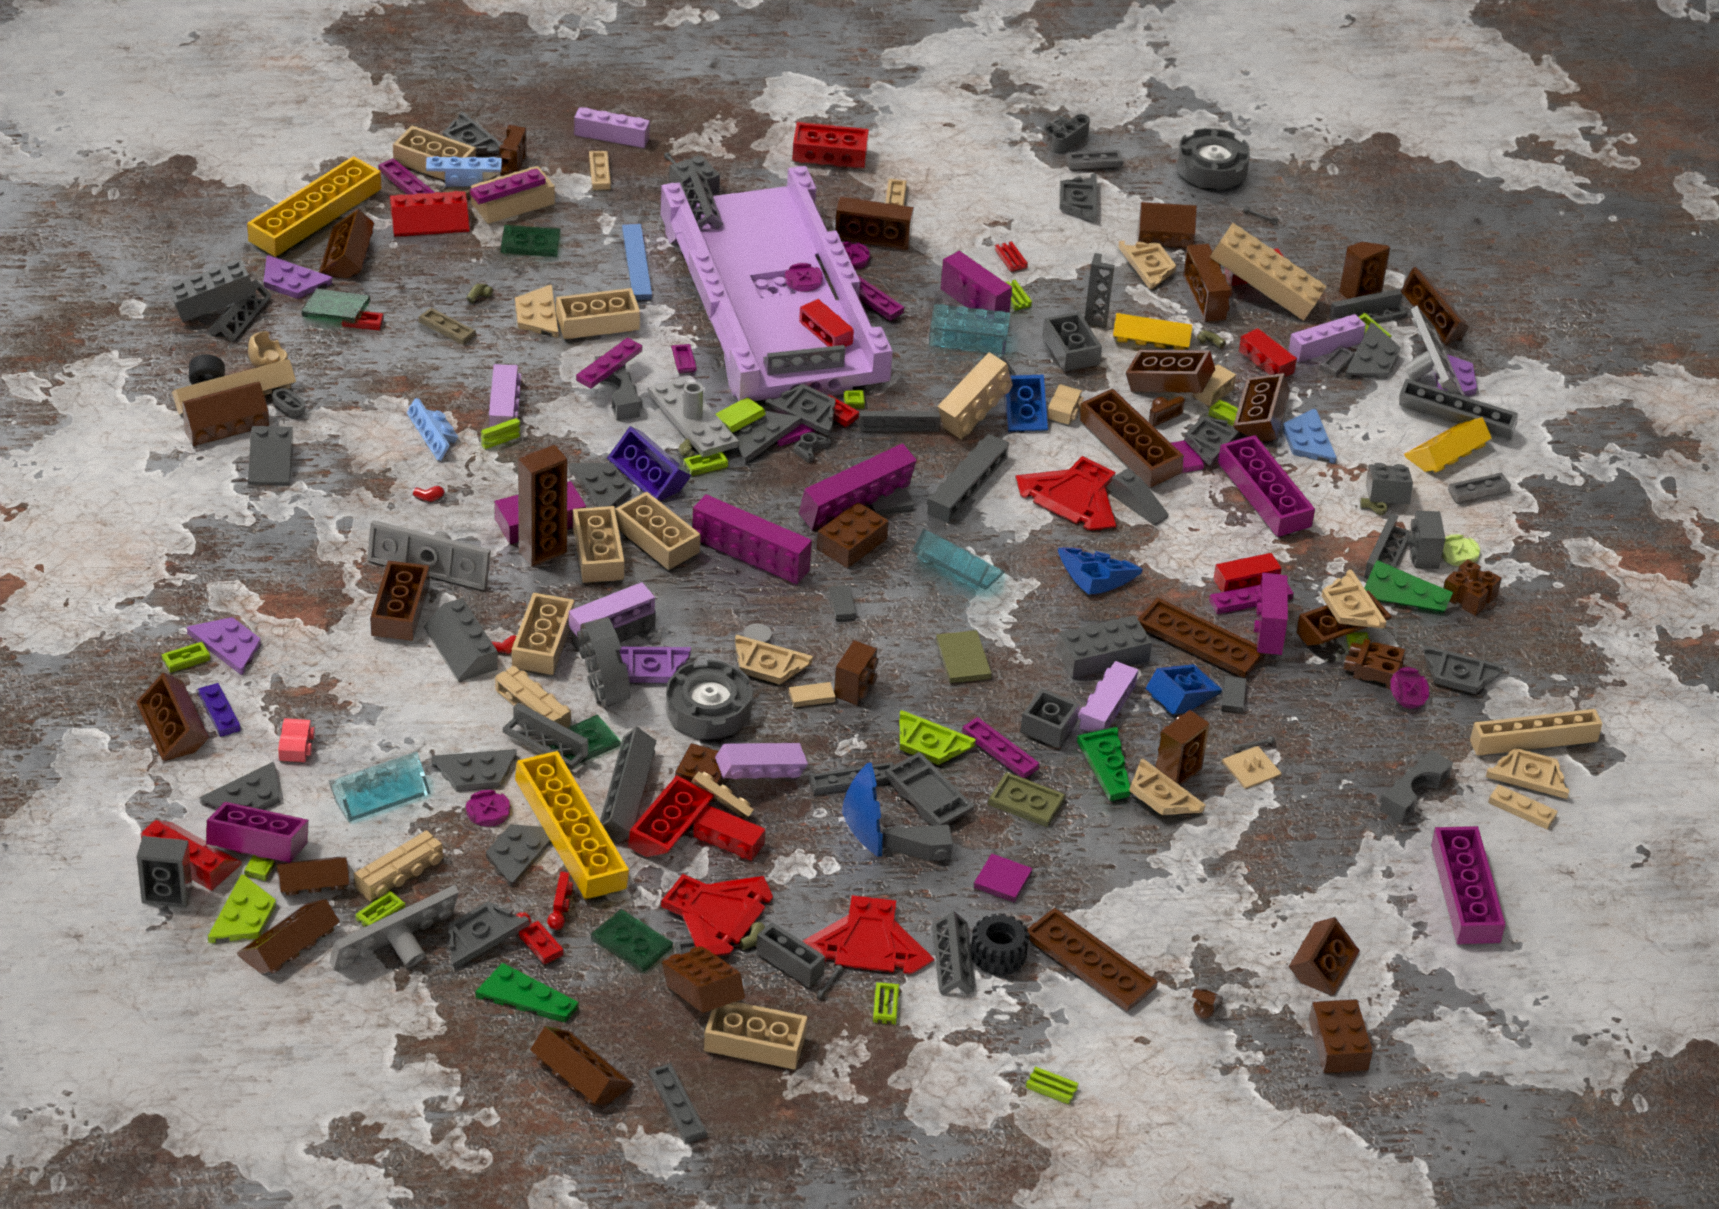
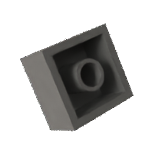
M702 155L669 165V184L679 183L692 171L697 170L707 179L712 195L719 193L720 174ZM691 182L686 185V188L690 187ZM693 192L690 199L694 198L696 192Z
M1383 463L1369 464L1366 489L1370 502L1410 504L1413 480L1409 467L1402 464H1395L1394 466H1388Z
M1416 511L1415 518L1411 519L1412 533L1408 534L1407 539L1408 546H1411L1410 559L1414 561L1415 568L1439 569L1446 539L1440 511Z
M1041 688L1022 714L1020 732L1059 748L1078 722L1080 704Z

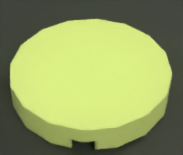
M1460 534L1449 535L1445 537L1441 558L1455 566H1460L1467 559L1475 563L1479 558L1480 547L1470 537L1467 539L1463 538L1464 535Z

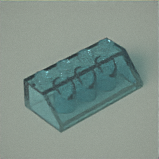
M925 529L922 530L912 551L918 554V559L926 563L929 560L934 562L933 567L945 572L946 569L951 571V577L959 581L962 578L967 580V585L976 590L979 587L987 590L1005 572Z
M418 752L407 753L329 780L335 802L348 822L431 794Z

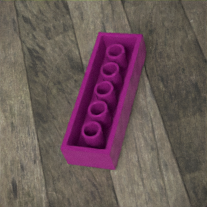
M1256 435L1221 444L1218 464L1277 537L1312 527L1315 508Z
M903 443L805 488L798 514L811 530L819 527L823 528L857 502L864 506L867 504L871 505L881 495L885 497L891 495L898 487L901 489L907 488L911 483L917 460Z
M707 494L693 507L692 528L700 533L701 543L795 584H798L810 571L811 539Z
M1435 827L1431 848L1456 943H1501L1505 921L1479 827Z

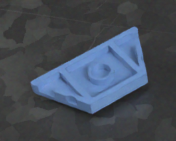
M1312 409L1283 423L1282 430L1293 455L1308 457L1317 460L1318 457L1330 459L1329 463L1336 464L1337 457L1316 409Z

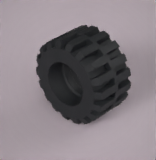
M991 914V917L985 916L983 920H978L973 928L971 941V957L974 959V963L981 965L980 968L985 971L987 969L992 974L994 972L999 974L1007 972L1009 974L1013 973V969L1019 970L1021 965L1025 964L1030 937L1028 928L1023 925L1021 920H1015L1014 916L1008 917L1006 914Z

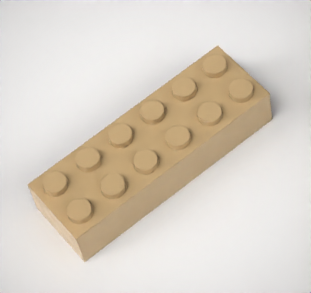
M1234 223L1231 224L1210 255V258L1303 321L1327 287L1321 281L1306 273L1305 270L1300 269L1290 260L1284 258Z

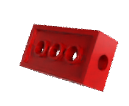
M796 122L792 161L865 168L869 129Z

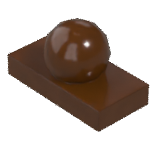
M1179 396L1168 401L1164 397H1157L1151 404L1148 422L1155 427L1183 415L1185 399Z
M1194 989L1192 997L1196 998L1193 1003V1012L1201 1019L1210 1018L1215 1012V1005H1221L1224 997L1206 989Z

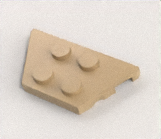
M1119 241L1118 248L1149 289H1153L1176 272V264L1160 244L1136 242L1135 246L1125 245V241Z
M552 285L515 298L518 328L531 330L539 334L542 331L552 333V337H558Z
M1352 569L1348 570L1346 576L1342 579L1337 578L1332 585H1328L1322 590L1321 596L1339 624L1382 629L1386 627V620Z
M735 636L738 666L748 676L781 684L813 662V656L744 636Z
M1514 748L1507 756L1498 760V764L1495 767L1487 769V778L1565 799L1568 798L1569 789L1564 785L1565 778L1559 769L1560 765L1555 758Z
M1141 759L1129 789L1130 792L1161 815L1204 812L1206 805L1145 759Z

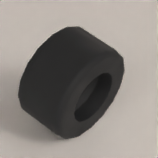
M203 354L194 357L189 363V382L192 385L225 376V364L217 356Z

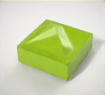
M1356 632L1346 635L1348 649H1350L1352 642L1363 644L1364 639L1369 640L1368 633Z
M253 855L244 869V875L266 881L275 866V861Z

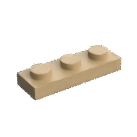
M698 772L694 776L691 783L714 794V799L743 819H747L754 810L750 807L751 804L741 797L738 799L732 795L731 789L725 785L719 786L713 782L714 778L708 773Z
M1499 784L1488 801L1493 806L1547 830L1555 820L1558 812Z

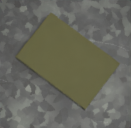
M977 630L936 634V643L949 683L991 679L992 673Z
M1006 772L989 797L988 805L1048 828L1064 803L1066 794Z

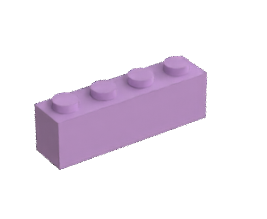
M579 107L574 117V135L640 148H645L649 140L650 120Z
M1354 314L1292 333L1288 352L1297 358V362L1300 363L1332 353L1339 346L1348 348L1360 344L1364 337L1366 325Z
M494 364L489 427L515 418L518 419V412L515 411H519V399L516 398H520V386L517 385H521V373H518L517 365Z
M641 582L570 610L569 628L577 636L581 623L608 617L615 629L655 613V597Z
M1117 661L1114 662L1111 668L1106 669L1103 681L1097 683L1095 693L1090 694L1086 707H1082L1079 712L1078 719H1081L1080 729L1091 733L1110 727L1136 686L1138 669Z
M800 743L723 744L715 757L722 777L733 779L800 777L808 765Z

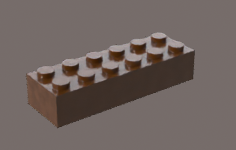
M1113 388L1081 402L1080 421L1150 488L1182 473L1184 455Z
M555 445L518 459L519 553L531 567L567 553L568 459Z

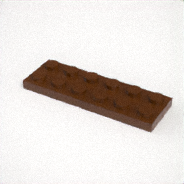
M1158 597L1138 618L1145 631L1243 678L1250 673L1265 655V653L1257 652V644Z
M1055 907L1028 928L1030 942L1127 1012L1157 988V980Z

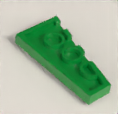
M1376 560L1364 587L1379 602L1414 606L1438 612H1445L1453 594L1449 590Z
M1114 727L1078 735L1077 743L1109 801L1130 797V785L1127 770H1125L1124 756L1121 752L1118 728Z
M501 963L475 991V998L483 1000L486 997L493 999L496 1004H511L516 1006L517 1010H532L537 1012L539 1016L564 1023L579 1008L578 1001L504 963Z

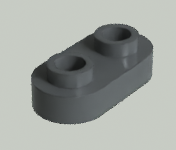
M279 388L272 393L273 403L288 415L299 417L305 413V401L291 390Z

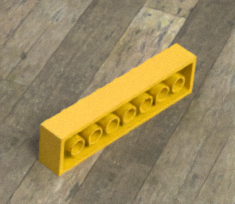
M355 156L351 157L247 223L248 241L275 257L381 190V171Z
M555 751L517 760L515 781L583 897L589 899L627 889L629 869L559 752Z

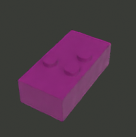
M960 250L943 259L940 286L942 291L992 326L1009 318L1012 287Z
M568 481L567 529L573 528V509L586 508V505L572 482ZM518 495L495 500L494 519L509 545L518 543Z
M1262 573L1260 591H1257L1256 597L1257 620L1254 621L1253 632L1257 633V652L1282 655L1288 621L1287 575Z
M224 802L207 819L206 844L235 850V852L241 854H253L259 858L291 862L308 844L309 820Z

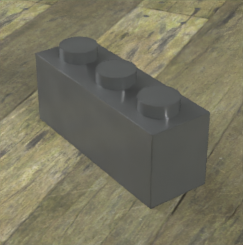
M771 922L757 935L756 953L810 988L824 975L825 956L775 923Z

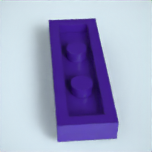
M219 683L198 688V695L219 737L241 731L240 724Z

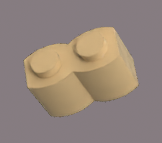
M1059 384L1049 404L1047 419L1068 425L1072 420H1076L1078 408H1081V402H1084L1082 390Z

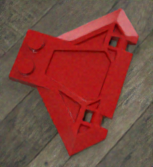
M1081 456L1067 470L1015 475L1021 497L1026 499L1031 496L1034 498L1033 503L1075 524L1081 521L1085 523L1083 528L1089 531L1116 528L1105 489L1113 481V477L1116 475L1115 471Z
M682 874L661 900V907L683 916L695 947L701 946L716 956L731 954L734 947L730 943L738 944L752 924L755 923L765 910V906L761 903H770L773 895L764 876L706 884Z
M852 895L849 915L802 941L824 955L825 964L826 960H834L835 966L841 965L842 967L893 973L894 968L904 969L903 974L911 975L935 961V958L894 920L896 900Z

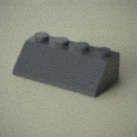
M463 598L444 603L424 625L425 631L458 682L498 670L497 650Z

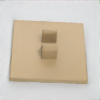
M1259 746L1222 759L1223 764L1245 789L1282 775Z

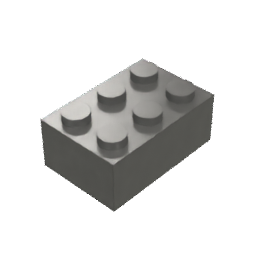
M1080 312L1044 318L1042 337L1064 372L1100 365L1102 346Z
M142 836L137 853L141 903L187 908L193 888L188 841Z

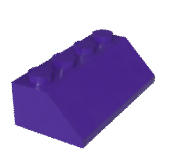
M629 426L607 457L639 488L651 494L658 501H662L680 492L692 476L644 432L632 426Z

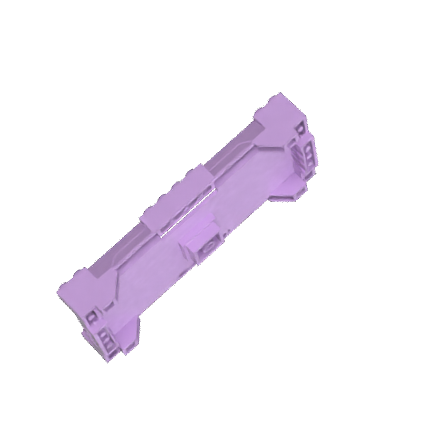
M806 166L788 168L786 187L713 196L723 225L718 229L710 222L699 229L680 183L661 185V217L665 224V233L669 243L678 242L695 286L724 351L728 384L733 396L737 397L738 401L746 397L752 401L769 398L777 399L781 397V393L793 390L794 387L801 384L826 395L833 396L843 394L844 391H852L854 386L890 381L893 351L882 327H873L859 299L860 280L837 231L828 232L815 203L816 186ZM697 203L695 210L698 209L700 203ZM701 215L699 221H700L702 218H704L705 215ZM819 256L839 300H835L824 274L823 282L819 288L809 292H800L793 290L785 283V271L791 265L797 263H809L811 267H818L821 270L816 259ZM819 299L854 329L853 344L845 348L844 367L767 375L763 364V357H766L767 353L827 347L799 322L800 306Z

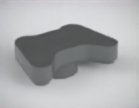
M812 432L805 433L801 436V440L794 445V453L807 463H812L814 461L813 453L821 448H830L831 440Z

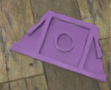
M269 255L266 258L264 288L298 299L308 293L317 291L318 286L322 284L329 286L333 283L331 276Z
M1447 354L1464 395L1476 394L1477 386L1473 363ZM1434 372V374H1435V381H1436V387L1439 388V389H1442V390L1447 391V390H1448L1447 388H1446V389H1443V388L1441 387V385H1440L1439 382H1438V379L1440 378V376L1438 377V376L1436 375V373Z
M233 617L187 627V634L197 642H203L206 649L240 675L245 672L247 662H251L254 657L253 654L261 645V639Z
M621 647L619 650L623 663H626L629 682L668 683V680L680 667L684 666L691 656V647Z

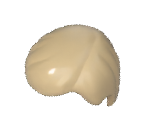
M258 332L251 336L248 344V355L251 363L256 368L288 359V354L281 348L279 341H272L269 338L268 332Z

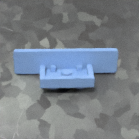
M427 157L426 171H445V187H471V185L483 182V172H501V158Z
M415 398L409 406L407 415L435 458L441 461L450 446L448 442L455 443L458 436L453 430V426L447 421L444 413L437 410H426L421 400Z

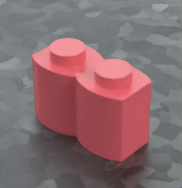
M284 718L278 747L279 761L306 762L307 756H311L312 743H310V740H314L315 727H311V720Z

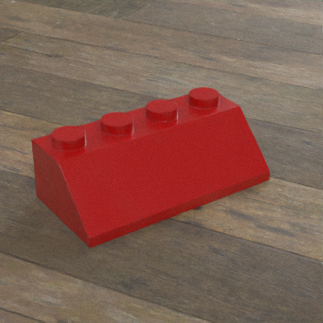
M465 191L390 196V214L394 237L469 232Z
M676 775L630 829L628 848L645 857L668 853L711 802L714 794Z
M155 820L141 832V840L142 836L187 840L189 843L192 880L210 891H213L242 865L240 860L215 846L207 845L205 840L173 822Z

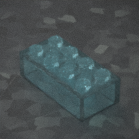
M934 304L929 346L1005 355L1010 313Z

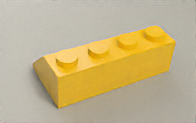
M1116 313L1113 338H1116V341L1121 343H1128V340L1135 341V344L1140 346H1147V343L1154 344L1155 348L1166 349V346L1173 347V350L1189 349L1193 325Z
M1483 417L1454 425L1404 453V456L1424 472L1433 470L1436 473L1445 469L1444 465L1458 462V457L1472 454V449L1477 450L1486 446L1485 442L1492 438Z

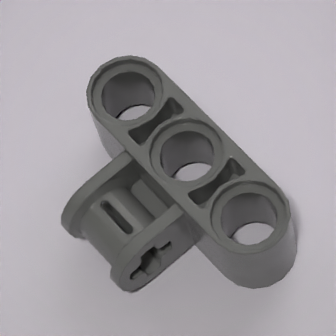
M1078 114L1068 119L1058 115L1054 118V121L1046 123L1044 126L1045 132L1048 136L1052 137L1051 150L1059 154L1064 153L1086 138L1089 134L1090 117L1085 114Z

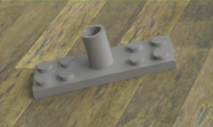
M1415 306L1411 309L1413 314L1411 319L1414 325L1419 328L1416 331L1419 337L1424 340L1428 350L1405 364L1406 372L1413 381H1416L1434 370L1436 375L1440 376L1438 382L1443 389L1447 388L1448 392L1465 396L1436 328L1419 307Z
M682 377L648 387L649 396L686 439L690 440L693 447L702 457L738 447V439L703 401L702 384L697 382L688 383Z
M376 520L371 522L367 561L387 565L388 561L429 565L430 577L481 590L487 588L490 549L452 540L443 531L431 535Z
M453 885L335 941L329 961L333 970L339 967H348L354 960L360 957L366 958L375 950L389 943L392 944L406 967L418 964L424 959L426 954L412 932L419 929H427L433 922L439 919H448L453 914L459 895L458 889Z

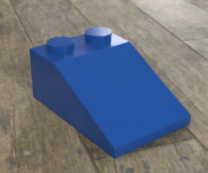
M1044 374L1010 376L1013 386L1007 394H1004L1008 432L1048 430Z
M1194 664L1157 668L1145 688L1151 693L1152 698L1160 701L1171 714L1186 713L1222 692V689Z

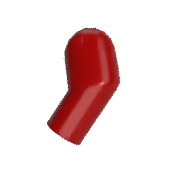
M433 486L427 490L416 487L413 491L414 497L427 502H433L445 494L443 487Z
M511 635L503 642H491L496 648L497 653L510 654L517 636Z

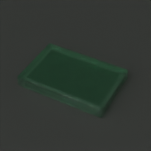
M504 225L500 253L557 257L561 229Z
M316 289L302 309V317L356 324L371 301L370 295Z
M598 714L567 727L569 730L588 739V755L580 763L621 746V740ZM546 745V748L550 750L559 749L556 745ZM573 754L563 755L570 761L576 757Z
M622 909L618 910L591 934L592 941L641 973L647 971L673 948L672 941Z

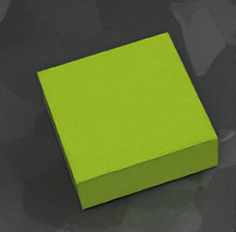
M862 390L844 391L843 398L845 404L854 409L865 408Z

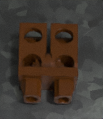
M508 124L506 139L503 141V145L501 144L499 147L501 177L520 171L527 156L526 127Z
M1364 639L1363 644L1352 642L1349 654L1345 658L1343 669L1353 671L1354 679L1359 680L1362 678L1366 681H1378L1385 683L1387 689H1391V678L1395 672L1402 668L1406 649L1377 642L1370 643L1371 640Z

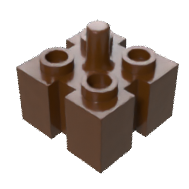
M1467 559L1458 567V572H1452L1445 579L1443 588L1453 592L1449 602L1454 605L1458 602L1463 605V610L1477 616L1485 608L1486 603L1490 604L1498 596L1502 578L1489 570L1481 571L1480 565Z

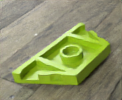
M903 710L900 711L899 750L912 755L920 752L928 761L939 765L975 746L976 739Z
M241 874L207 936L208 943H216L215 939L230 938V941L258 938L276 907V899L248 877Z

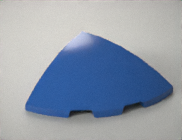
M1058 548L1059 556L1068 573L1080 588L1089 595L1120 587L1133 580L1143 571L1142 568L1129 561L1123 560L1121 562L1111 559V555L1096 551L1093 555L1089 552H1083L1080 548Z
M870 762L859 771L847 790L842 814L858 841L874 855L881 857L882 833L880 832L879 821L881 809L880 802L877 801L876 778L872 763Z

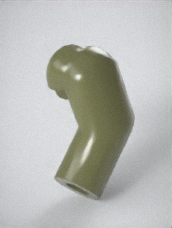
M475 284L466 296V299L474 303L478 296L485 295L489 297L493 293V288L488 284Z
M1206 330L1200 331V334L1197 336V340L1202 344L1209 340L1220 349L1226 345L1224 339Z
M687 438L680 444L678 451L685 458L695 455V452L691 450L693 445Z
M1360 498L1361 508H1370L1378 515L1386 514L1388 510L1386 503L1370 502L1369 498Z
M756 922L752 924L750 936L742 938L739 942L743 950L757 945V935L766 928L763 923Z

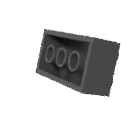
M241 258L231 260L219 267H212L206 272L193 274L190 278L177 280L168 285L182 322L256 295Z
M1133 615L1058 632L1056 652L1070 676L1074 679L1104 672L1107 668H1111L1115 661L1127 666L1147 662L1150 660L1152 642L1136 616Z

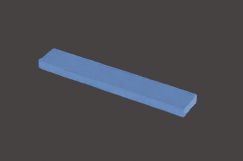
M641 224L622 225L630 286L635 299L651 300L652 292Z

